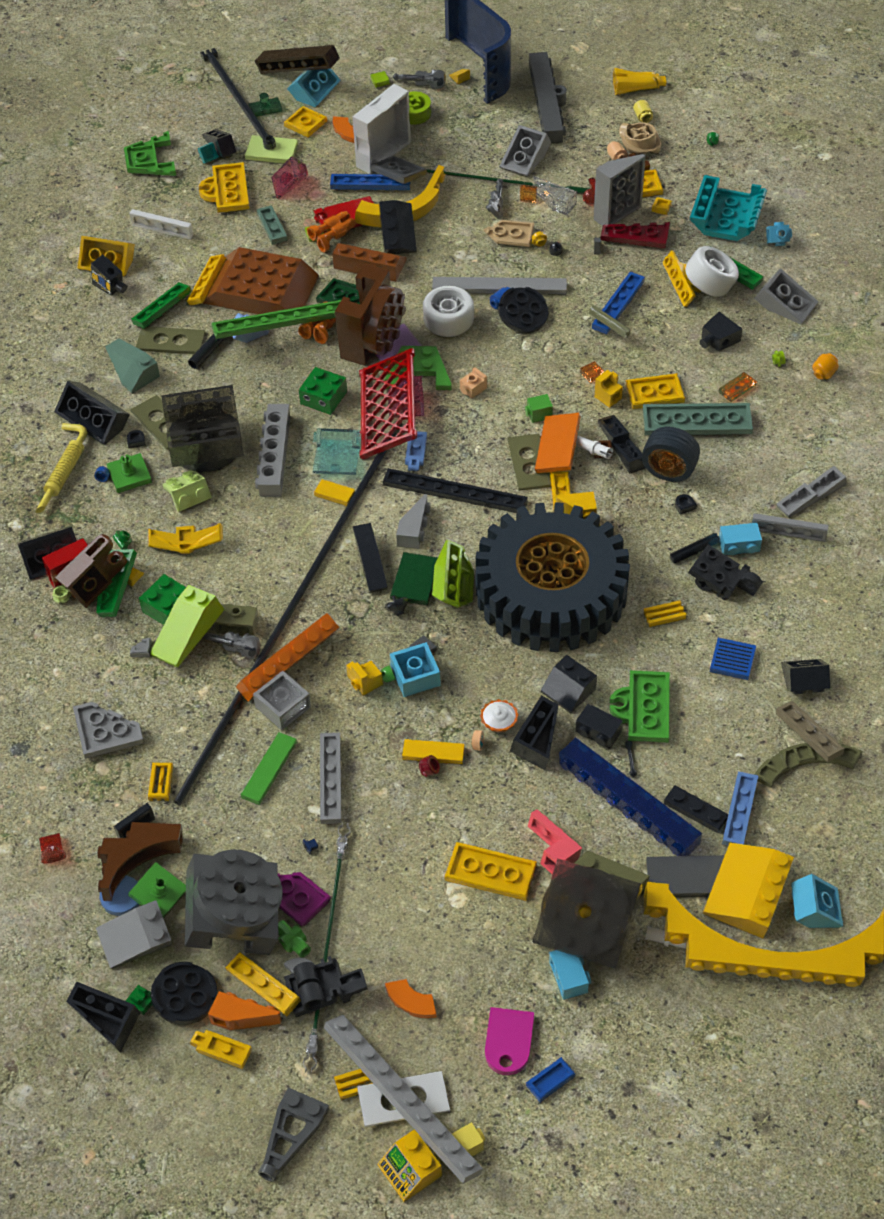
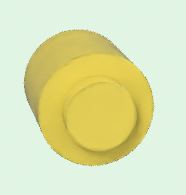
M646 100L637 101L633 109L638 120L644 123L650 122L653 118V112Z

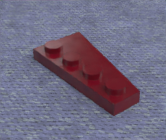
M651 222L650 225L633 223L631 226H626L625 224H605L602 227L600 239L607 242L666 249L670 222H665L662 225H657V222Z

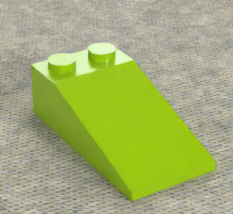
M188 585L177 598L150 652L151 656L178 668L225 610L217 597Z

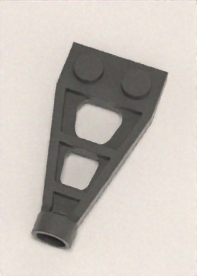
M288 1087L278 1105L265 1159L258 1171L262 1178L270 1182L275 1181L277 1175L319 1129L329 1110V1105ZM289 1116L306 1123L301 1132L295 1136L284 1131L285 1121ZM280 1138L292 1143V1146L285 1155L274 1152L277 1141Z

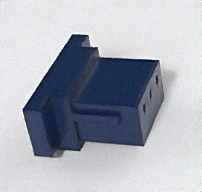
M303 839L302 844L309 855L312 850L318 848L315 839L309 841Z

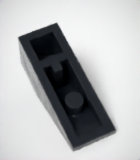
M214 129L202 134L207 143H214L218 156L226 159L232 157V154L237 152L230 133Z

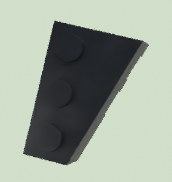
M541 695L513 739L510 752L545 770L550 757L559 704Z

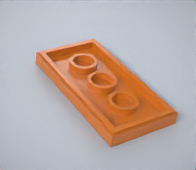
M580 413L545 416L535 465L536 473L571 470L581 419Z

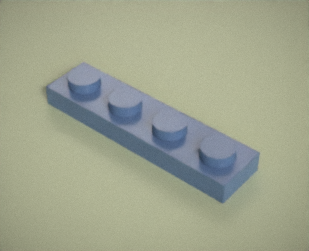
M738 771L722 841L723 845L729 846V843L744 845L758 775Z

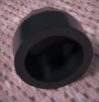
M558 241L552 242L549 247V253L553 256L561 255L562 244Z

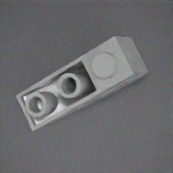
M426 494L399 520L396 533L397 547L419 549L420 542H424L425 531H423V527H427L428 517L426 513H430L431 507Z

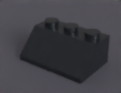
M398 200L380 201L379 214L384 253L403 254L417 252L412 204Z
M72 526L17 543L29 579L47 574L42 557L77 541Z

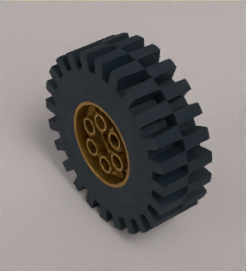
M555 502L554 512L547 513L544 503H536L533 515L529 514L525 506L517 508L516 521L508 513L503 515L500 519V527L492 524L488 528V538L482 537L479 542V552L476 551L475 558L476 596L479 610H484V619L488 625L496 622V633L501 637H504L511 631V641L513 644L520 646L525 637H529L531 650L539 651L541 642L549 641L550 652H559L560 641L563 640L567 641L570 650H575L579 648L581 635L588 644H592L597 641L598 631L604 635L611 631L612 621L617 623L620 620L622 608L626 606L630 564L628 549H623L624 540L620 534L614 536V526L607 521L600 526V515L592 511L586 519H583V507L574 505L570 514L564 513V503Z

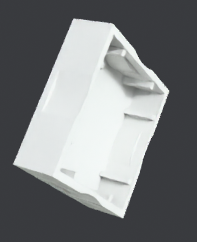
M396 84L390 86L352 116L356 167L368 174L374 173V171H371L372 164L397 154L411 142L409 91Z

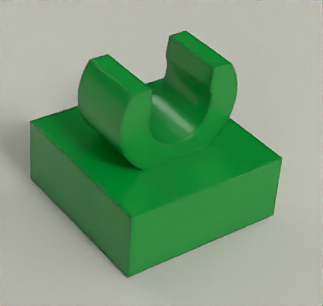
M137 985L125 1001L134 1004L140 1011V1014L144 1016L152 1005L151 992Z

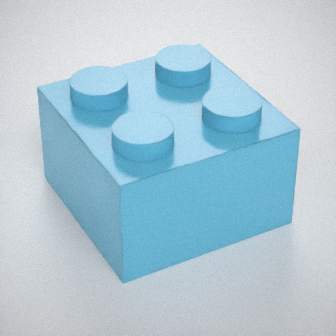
M427 642L390 653V666L403 697L441 686L440 671Z

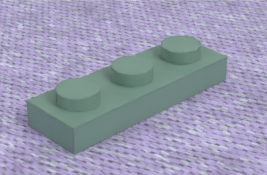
M272 205L256 209L271 244L274 245L288 241L287 235Z

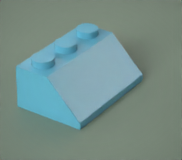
M332 69L306 70L297 77L287 90L297 101L316 107L341 80Z

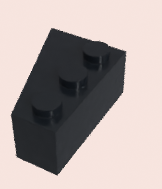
M77 981L66 1001L75 1012L121 1053L140 1015V1011L134 1004Z

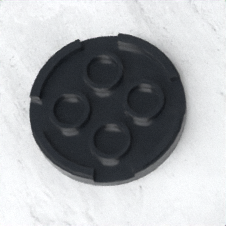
M512 287L504 292L498 304V313L503 323L510 329L520 333L538 331L544 326L549 316L546 299L538 291L530 287Z
M176 962L166 966L157 975L151 986V1001L155 1011L166 1021L178 1025H189L208 1016L217 996V985L212 974L208 970L193 964V962Z

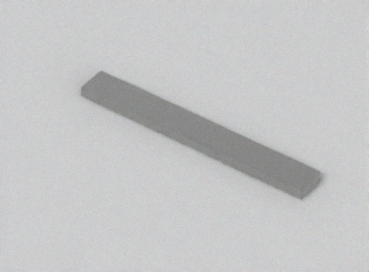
M433 277L432 290L442 286H456L468 293L494 294L503 287H530L540 294H567V278Z

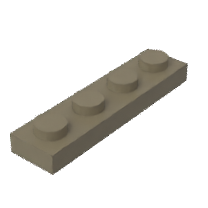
M793 701L776 708V715L827 762L844 754V748Z

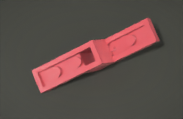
M536 809L531 813L528 827L550 845V847L544 850L540 864L584 903H588L592 900L596 886L572 866L579 859L582 847L564 833L561 828L550 821L547 816Z

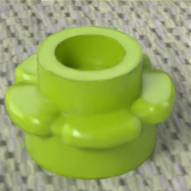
M782 350L774 351L772 355L774 365L778 364V367H781V365L786 363Z

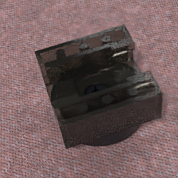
M233 385L161 395L172 467L182 466L199 473L222 469L237 457H244Z

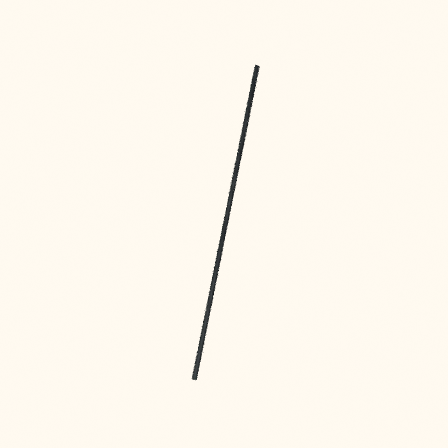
M399 429L395 430L391 436L396 437ZM387 450L378 453L248 674L266 660ZM239 691L174 799L175 804H182L241 703L243 695Z

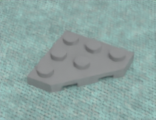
M94 702L73 706L85 759L144 744L138 722L129 721L114 711H107L99 707Z

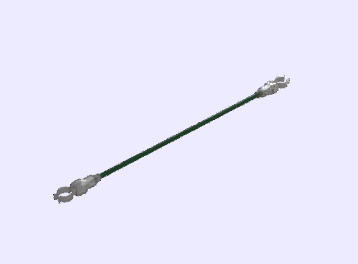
M343 823L338 827L339 836L336 842L337 868L323 956L326 963L341 863L348 848L349 823H347L349 832L345 836H341V833H339V830L343 828ZM320 1009L315 1011L313 1029L305 1049L307 1056L303 1060L305 1073L307 1067L304 1065V1062L309 1057H313V1060L316 1062L315 1066L311 1068V1072L317 1066L315 1057L319 1049L317 1027Z

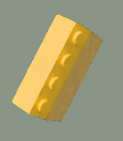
M729 843L702 914L763 939L769 928L794 857L771 848Z

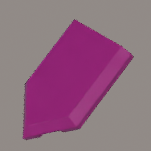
M295 872L287 875H280L278 873L282 885V900L279 908L301 927L309 923L330 902L331 896L303 873Z

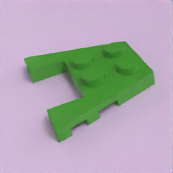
M169 131L164 132L163 136L158 138L153 136L147 142L143 143V141L124 147L127 172L176 176L174 161L158 164L155 147L171 145Z
M401 346L398 354L410 348L415 350V357H413L414 376H436V390H451V381L436 346ZM394 365L390 371L394 372L399 365ZM402 368L398 374L402 375L407 371V368ZM387 374L384 381H387L391 374ZM395 377L390 384H395L399 378Z

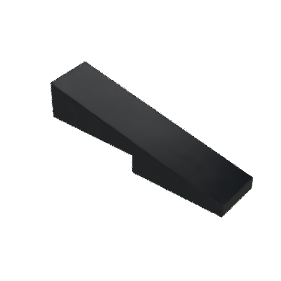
M611 415L598 419L599 426L607 439L611 440L612 447L629 474L646 469L642 462L641 451L631 441L628 430L617 417Z

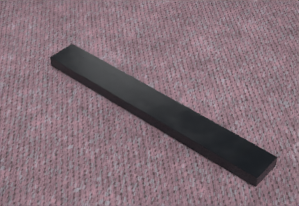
M390 468L387 469L383 479V486L517 513V508L526 507L528 497Z

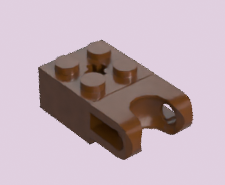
M104 534L97 536L55 577L71 596L85 608L113 582L111 579L127 563V558L122 552L112 551L109 553L113 548V542L109 536Z

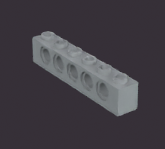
M268 404L267 411H264V422L266 423L262 425V435H264V438L261 437L260 440L262 451H259V462L261 464L257 465V475H259V478L255 480V487L259 489L260 497H281L290 425L289 404Z

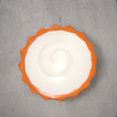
M500 699L496 701L491 700L488 704H485L484 708L481 709L480 715L481 722L489 730L499 733L506 732L511 727H514L519 716L517 708L514 707L513 703Z

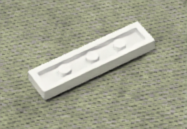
M134 209L129 213L132 226L189 240L193 237L191 223Z

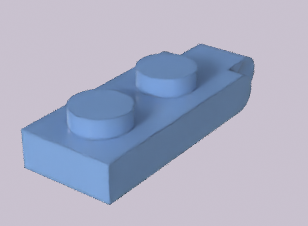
M417 431V438L408 441L405 465H408V471H419L420 466H424L427 432Z

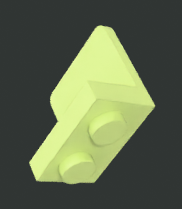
M186 471L182 474L183 476L169 478L166 480V483L162 484L163 488L171 494L178 512L212 498L205 478L196 471Z

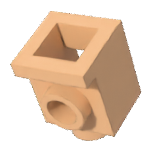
M476 367L472 369L471 373L460 379L461 392L471 399L487 389V376Z

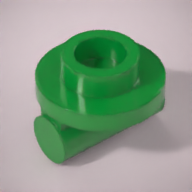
M125 530L116 531L112 537L121 550L127 549L128 545L132 542L131 535Z

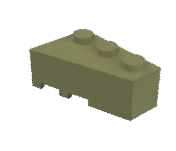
M590 851L585 852L573 864L582 875L591 880L596 886L594 894L619 913H623L644 893L650 875Z

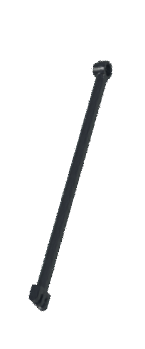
M212 48V52L208 49L206 54L204 51L200 52L204 61H210L262 138L264 148L270 150V143L272 148H275V138L272 135H268L217 60L218 53L216 49Z

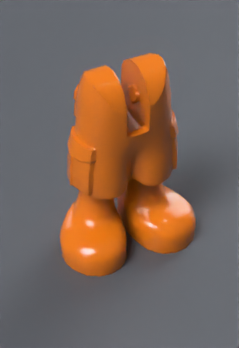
M344 211L336 216L333 215L325 219L322 225L308 227L307 234L311 240L315 241L317 239L318 248L321 252L325 253L329 250V242L332 238L338 240L357 223L353 218H350V214L347 211Z
M336 318L301 324L298 332L304 339H309L313 335L319 344H325L329 338L326 329L334 325Z

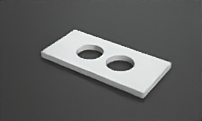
M442 1071L401 1078L410 1089L418 1087L424 1090L426 1093L424 1104L433 1114L450 1112ZM374 1084L357 1086L365 1127L406 1120L397 1109L390 1111L381 1105L383 1094Z

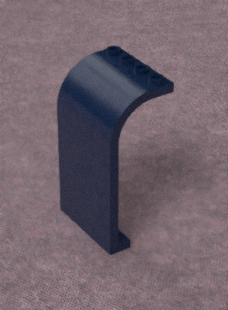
M444 0L445 38L448 41L457 38L483 59L485 63L483 64L485 67V73H483V79H485V85L483 86L485 88L483 90L485 98H483V101L488 104L502 97L511 86L510 25L480 0Z

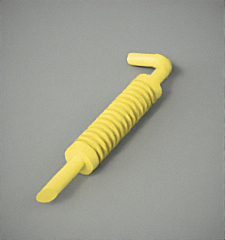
M62 424V430L77 431L79 436L76 440L69 442L43 488L46 493L35 511L36 513H41L45 510L52 496H58L84 451L82 443L87 436V429L83 425Z

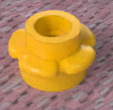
M541 231L532 235V244L534 246L541 247L545 245L547 235Z

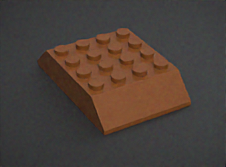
M238 247L225 256L226 260L203 304L253 314H264L303 307L308 301L319 278V274L302 259Z

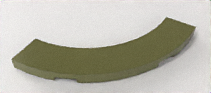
M802 743L779 751L777 755L767 759L754 775H758L757 782L772 788L774 783L786 772L805 764L833 763L854 769L863 751L840 744L844 748V754L827 762L810 745Z

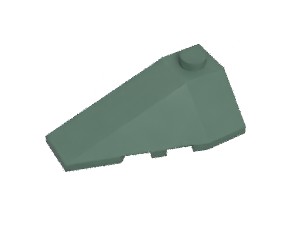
M120 338L105 346L121 384L130 393L133 394L160 377L157 362L146 352Z

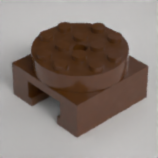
M364 263L355 277L360 304L350 302V298L343 297L335 310L340 358L366 366L372 354L383 356L392 350L393 342L400 335L399 328L402 316L406 312V306H404L405 294H403L402 290L390 285L389 270Z

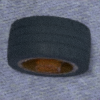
M670 426L655 429L649 436L643 449L642 462L653 476L669 482H682L687 480L695 470L700 456V446L696 439L684 430Z

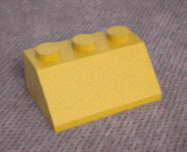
M81 236L77 269L91 271V263L103 254L122 271V276H125L133 261L135 244Z

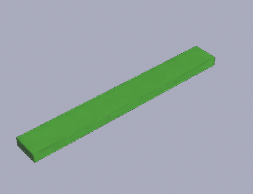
M341 300L212 322L211 327L216 339L332 319L335 318V310Z

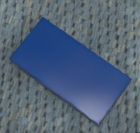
M560 1057L527 1081L526 1087L539 1102H542L575 1077V1073L563 1058Z

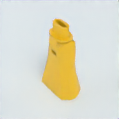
M614 68L613 85L615 95L637 90L659 89L660 86H666V76H659L655 72H633Z

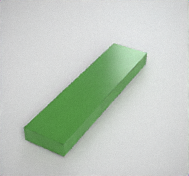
M278 732L241 793L242 799L257 805L261 804L297 743L296 738Z

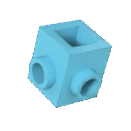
M775 222L774 226L766 227L767 244L775 243V246H784L785 242H789L790 238H792V229L789 228V225H784V222Z

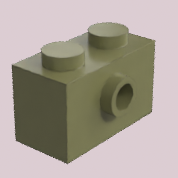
M221 604L225 610L215 621L218 634L233 632L235 634L238 633L240 636H244L247 633L248 635L255 636L259 621L257 607Z

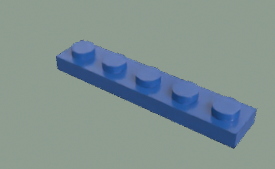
M331 174L330 189L403 191L410 190L411 181L403 184L381 174Z
M629 272L602 311L618 320L645 282V277ZM597 319L592 323V329L604 334H608L611 328Z

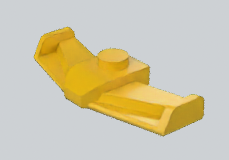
M221 523L196 531L195 526L176 527V534L148 529L149 547L176 551L180 554H191L196 549L223 540V525Z

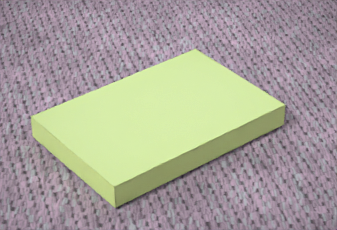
M252 135L245 153V160L292 164L298 139L273 137L275 138L276 147L272 148L270 143L271 149L268 150L264 148L263 140L260 136Z

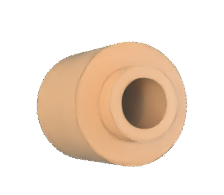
M613 141L608 144L607 153L612 160L628 157L627 151L619 142Z

